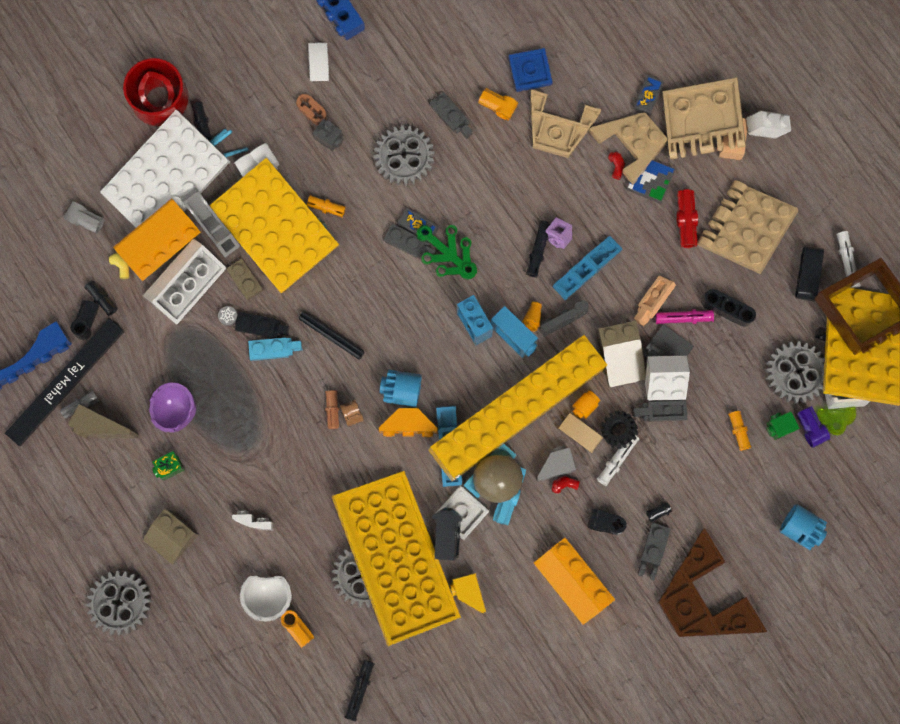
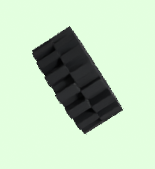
M615 411L616 415H613L611 412L609 414L610 418L605 417L604 420L606 422L601 423L603 427L601 428L602 436L613 448L615 446L617 449H621V446L627 448V443L631 446L633 444L631 440L635 441L637 439L635 436L638 435L637 424L631 415L626 414L624 411H621V414L619 411ZM619 424L626 425V431L622 435L616 436L613 434L615 426Z

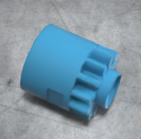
M388 369L387 377L382 376L380 394H384L383 401L417 407L422 375Z
M795 504L784 519L779 532L799 545L811 550L815 545L819 546L826 537L827 531L824 529L827 522L799 504Z

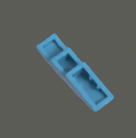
M609 236L584 256L579 263L572 267L552 287L564 300L568 299L623 249Z
M455 405L436 407L439 440L457 428ZM442 470L443 487L462 485V476H459L452 482Z

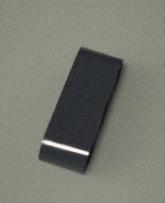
M810 246L803 247L795 292L796 299L815 302L819 290L824 249Z
M710 289L702 297L701 302L704 308L713 310L714 313L740 326L746 327L756 318V312L752 307L718 290ZM707 296H713L716 299V303H710L707 300ZM725 304L731 305L732 308H733V311H732V312L726 311L725 308H724V305H725ZM742 313L749 314L750 320H744Z

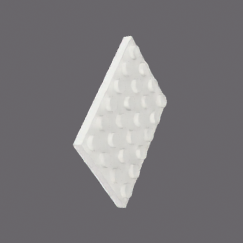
M175 110L100 193L137 228L171 198L185 211L187 207L181 201V198L195 188L201 194L230 161L178 110Z

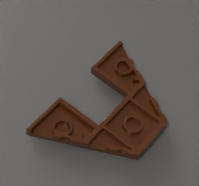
M706 529L701 531L658 601L659 606L677 636L689 637L768 632L747 597L714 616L710 613L692 582L726 562Z

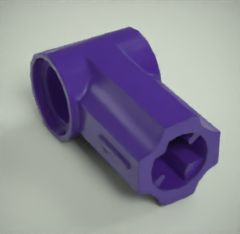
M812 406L796 414L805 431L806 441L811 448L830 440L827 428L820 423Z

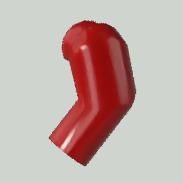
M611 152L608 159L615 165L612 178L620 180L625 168V162L619 152Z
M562 476L552 482L551 490L556 494L561 493V490L565 487L577 490L580 481Z

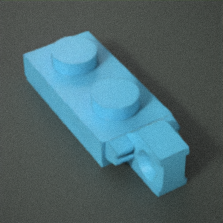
M287 337L248 341L250 361L288 358L293 355V351H302L301 341H292V338Z

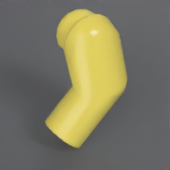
M114 253L109 257L110 264L119 267L120 279H129V265L118 253Z

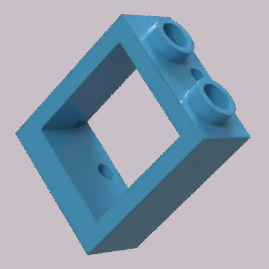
M474 295L457 304V315L475 346L492 337L493 327Z
M504 306L491 319L493 330L520 357L524 358L526 355L529 357L533 354L537 347L538 338L509 309Z

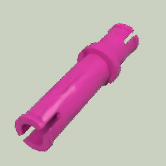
M692 309L691 311L657 312L655 314L656 324L688 322L697 324V322L714 321L713 310L696 311V309Z

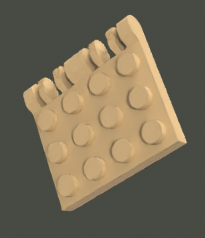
M738 78L663 91L670 159L678 158L677 144H679L681 158L686 157L684 143L691 142V153L693 156L697 155L696 141H699L701 154L715 152L713 138H717L718 150L723 151V136L729 137L730 149H735V134L738 148L746 147Z
M734 180L727 195L737 200V204L723 199L721 202L723 206H719L712 216L715 221L710 220L708 223L712 229L719 231V234L715 235L710 231L704 230L703 236H700L697 244L708 251L761 274L798 213V208Z

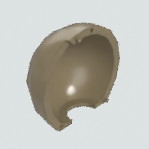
M506 455L483 458L475 467L473 475L475 490L482 498L494 503H502L513 498L519 492L523 480L519 464L512 457Z

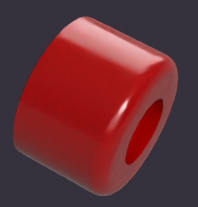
M158 58L142 60L128 71L124 79V96L134 114L144 123L152 126H161L175 110H178L182 115L186 111L189 100L188 90L179 71L170 62ZM158 87L166 88L169 94L167 103L162 107L153 106L148 102L147 98L151 90Z

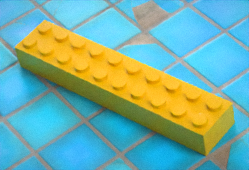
M581 336L430 446V454L453 482L483 458L487 457L601 373L607 367V363L586 336Z

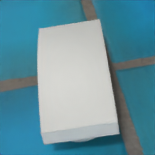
M308 43L310 81H329L327 43Z
M237 511V515H232V519L245 526L259 530L274 531V523L269 522V518H257V522H254V515L249 514V511Z

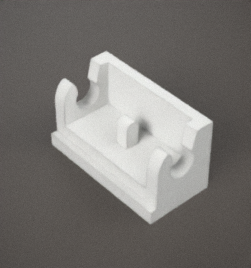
M825 394L828 409L866 406L870 402Z

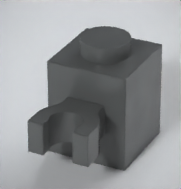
M324 118L313 132L314 139L331 151L335 147L338 148L343 142L342 130Z

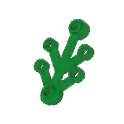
M449 225L445 230L448 238V247L432 234L429 226H420L416 232L417 238L422 242L428 241L442 253L438 255H432L429 252L424 253L421 257L423 264L453 262L457 267L447 268L445 265H439L435 270L438 277L460 275L466 280L475 277L477 267L470 259V246L472 242L468 237L462 238L459 243L463 254V260H461L457 256L456 226ZM452 228L454 230V234H450L448 232V229ZM422 230H427L428 235H423ZM467 241L469 245L464 246L462 242ZM424 256H429L430 261H425ZM465 267H470L471 272L467 273ZM439 268L444 269L445 273H444V274H440V273L438 272V269H439Z

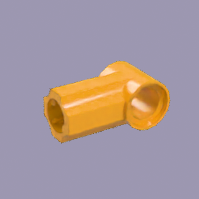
M487 88L483 90L478 101L479 104L491 109L497 116L507 121L510 120L518 106V102L512 97H503Z
M288 610L281 616L282 625L301 648L315 638L295 611ZM291 613L295 616L294 624L288 625L285 622L286 614Z

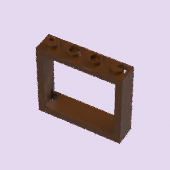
M882 258L820 291L815 298L817 304L854 355L860 352L862 354L868 352L873 348V344H882L888 339L887 336L891 334L893 336L899 334L900 321L861 343L830 299L875 274L900 308V282Z

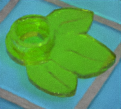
M818 408L817 417L820 423L827 427L830 434L838 436L843 434L846 427L854 422L856 408ZM838 423L840 428L834 429L833 424Z

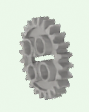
M401 125V130L399 131L394 127L393 133L387 130V137L381 135L383 142L377 141V145L380 148H374L375 153H377L374 155V160H378L375 166L380 167L378 170L379 174L384 173V179L390 177L391 184L394 180H397L398 186L401 181H404L405 186H407L408 181H411L414 185L416 178L421 182V175L427 177L426 170L431 171L432 166L429 164L434 163V159L430 158L435 156L434 151H430L433 149V144H428L430 138L424 139V132L419 135L418 128L414 132L411 131V126L405 130L404 126ZM411 143L418 145L416 149H410L408 146ZM396 144L399 146V148L397 150H391L390 146ZM403 153H406V158H402ZM412 161L419 163L417 167H411L409 164ZM394 162L400 164L396 169L391 167V164Z
M791 341L788 343V347L783 344L781 346L782 351L777 348L775 350L776 355H770L773 361L766 363L771 367L765 370V372L770 373L766 380H772L769 387L775 386L776 389L773 393L780 392V399L787 396L786 402L793 398L794 404L798 403L799 399L802 403H805L806 397L811 401L814 399L813 395L816 397L820 395L818 390L823 391L824 365L822 362L825 361V358H819L821 351L815 353V346L808 349L807 342L802 347L800 341L795 346ZM797 356L804 357L805 364H800ZM780 364L787 365L788 372H783L780 369ZM795 370H796V371L799 370V371H800V374H796V375H795V374H794V371H795ZM807 372L813 374L814 381H809L807 379ZM790 381L796 382V390L789 386Z
M345 549V557L338 556L341 563H334L338 570H332V573L337 575L332 581L338 582L334 589H341L338 596L346 595L344 602L350 598L352 606L355 602H358V606L361 608L363 602H365L368 608L371 601L363 579L360 578L352 583L347 582L349 579L359 576L360 571L352 550L348 552ZM348 565L355 566L356 574L348 575L346 567ZM354 584H362L364 587L363 593H356L353 590Z
M116 571L115 576L112 572H109L108 579L105 576H101L102 583L95 581L97 588H90L94 594L87 596L92 602L86 604V606L92 607V610L87 613L94 614L91 622L98 621L96 628L103 626L102 632H107L110 629V635H114L117 630L118 635H122L123 630L126 634H130V627L133 630H138L136 624H144L141 618L149 617L145 614V610H151L147 603L152 602V600L146 598V596L151 594V592L144 591L147 584L140 585L143 580L142 578L135 581L136 574H132L129 577L127 571L123 575H121L120 571ZM111 586H114L116 588V593L114 596L110 597L108 594V589ZM124 586V590L121 595V587ZM129 590L135 592V598L131 601L127 598ZM116 600L123 602V605L118 607L115 604ZM107 605L111 607V614L109 616H105L103 613V609ZM126 609L131 613L128 620H124L122 616L123 611ZM117 613V620L115 621L114 616Z

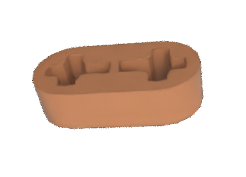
M302 94L297 98L296 103L299 111L313 124L319 125L323 118L327 120L326 111L311 96ZM302 101H308L311 108L309 109L305 105L302 107ZM313 111H315L317 114L322 113V118L315 119V114L313 113Z

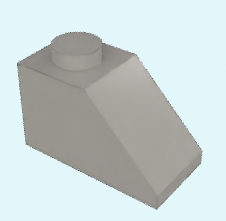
M564 446L553 449L554 452L550 453L536 478L537 482L576 471L570 448L565 449Z

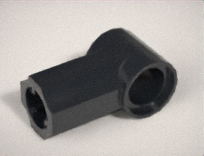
M83 300L77 317L70 327L72 333L78 339L85 340L90 337L92 333L91 328L100 307L98 304ZM80 326H85V330L82 333H77V329Z

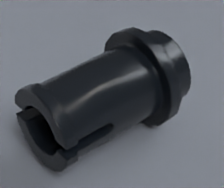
M662 501L661 505L646 511V514L652 523L665 515L669 516L672 510L667 501L664 503Z

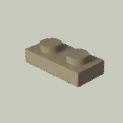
M242 258L226 268L247 301L263 291Z

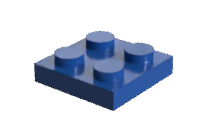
M545 48L508 56L516 92L552 85L553 82Z

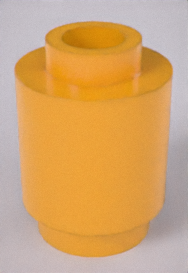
M588 391L572 405L574 409L572 412L579 419H587L599 406L600 399L592 391Z

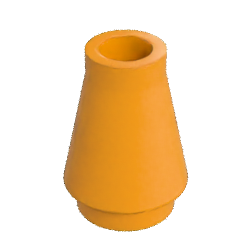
M531 302L522 320V323L530 331H537L540 327L542 304L538 302Z

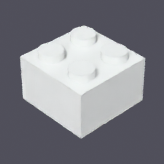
M648 356L645 378L647 400H686L690 374L687 356Z

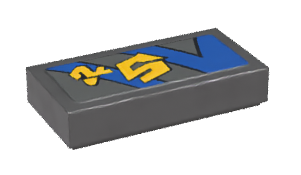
M647 75L633 110L641 113L645 112L650 116L664 81Z
M406 208L397 222V225L416 235L418 228L422 225L429 226L433 235L439 229L438 225L409 208ZM422 230V234L428 235V231Z

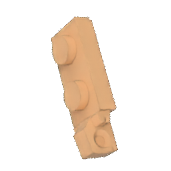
M660 275L657 277L638 304V313L634 319L639 325L645 326L650 318L654 317L675 288L676 284L673 281Z

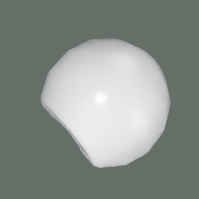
M249 576L242 585L240 592L243 609L250 617L257 621H274L282 616L290 606L292 597L290 586L282 576H274L272 578Z

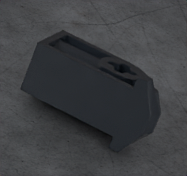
M443 508L432 515V519L437 520L434 559L454 561L459 557L460 531L463 517L453 508Z

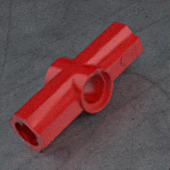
M683 189L677 192V227H679L680 247L692 248L698 245L696 228L698 226V212L695 210L694 190Z

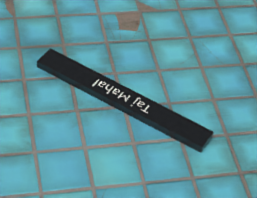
M108 319L4 434L21 447L120 338L124 331L111 319Z

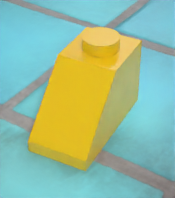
M476 573L453 579V584L450 585L452 595H457L458 600L480 613H485L486 610Z

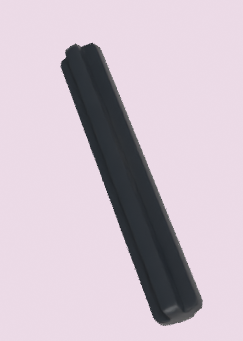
M303 311L300 314V321L358 360L363 357L365 352L360 347L308 312Z

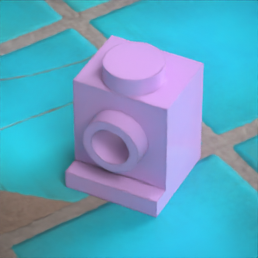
M556 217L546 229L548 241L556 248L565 249L572 240V225Z

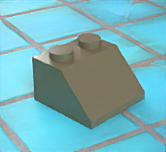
M165 508L152 523L143 540L174 565L198 534L170 510Z

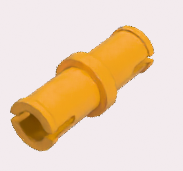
M312 195L308 198V207L321 210L324 214L330 213L343 218L346 206L330 202V199L323 200Z
M741 411L729 413L728 415L733 426L732 433L736 436L739 450L744 451L752 448L746 432L748 429L747 426H744Z

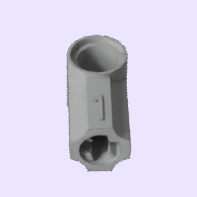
M72 201L63 218L76 226L80 225L96 234L101 231L105 220L87 211L88 209Z

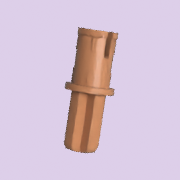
M326 391L325 411L327 412V427L331 430L338 429V411L340 408H338L337 391Z

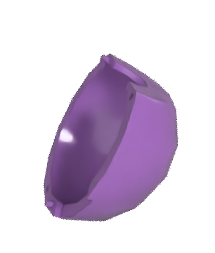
M169 382L161 385L153 392L149 400L151 421L156 428L163 432H178L191 422L197 410L195 397L188 388L179 383Z

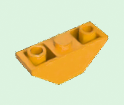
M398 408L379 427V433H383L384 437H394L395 434H403V437H414V434H422V437H433V434H437V427L418 408Z

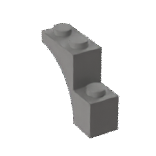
M196 188L181 198V201L224 257H227L240 247L236 239Z

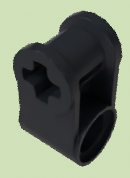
M592 509L587 528L619 535L624 532L627 523L621 516ZM620 521L619 525L622 528L620 527L618 530H615V526L612 523Z

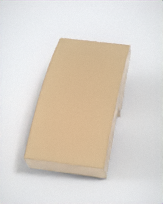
M571 413L568 414L558 428L591 453L603 439L601 435Z

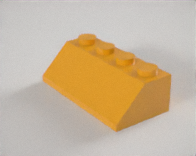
M171 198L113 248L136 275L144 281L201 232Z
M563 538L533 563L582 625L615 600L566 538Z

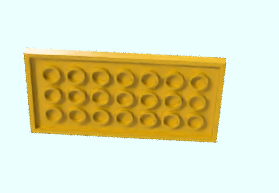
M405 471L332 496L387 646L461 618L439 559H434L435 549Z

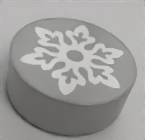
M225 306L220 309L218 319L223 325L231 326L237 321L238 314L233 307Z

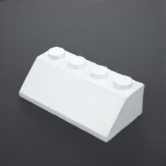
M192 239L143 296L177 325L226 270V267L201 243Z

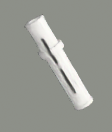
M843 231L837 233L836 236L840 250H838L839 255L842 256L847 277L856 272L857 268L853 256L854 247H851L849 232ZM860 282L850 288L860 287Z
M637 436L635 441L631 440L633 443L631 446L629 443L626 444L627 448L621 446V449L616 451L611 460L606 462V467L597 478V481L604 486L608 485L615 473L620 471L619 467L635 444L640 440Z

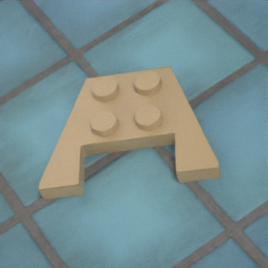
M531 90L533 148L569 158L589 131V128L599 117L601 109L585 105L580 123L544 113L543 109L548 94Z
M645 112L589 128V133L599 144L615 134L634 156L636 161L624 168L622 172L632 185L636 183L639 176L644 173L647 166L655 159L668 140Z

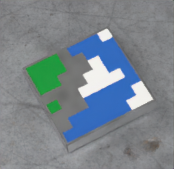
M652 160L644 173L639 176L636 183L632 185L629 182L626 190L661 204L675 168Z

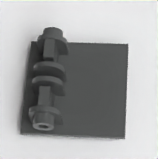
M663 324L643 351V356L647 359L648 356H688L694 346Z

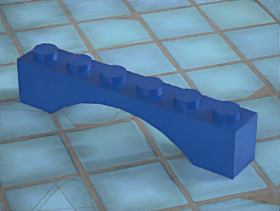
M56 321L39 331L35 343L25 356L15 364L0 370V390L3 385L17 381L19 379L18 376L23 373L32 372L38 364L50 361L56 353H63L69 349L68 346L72 342L61 324Z

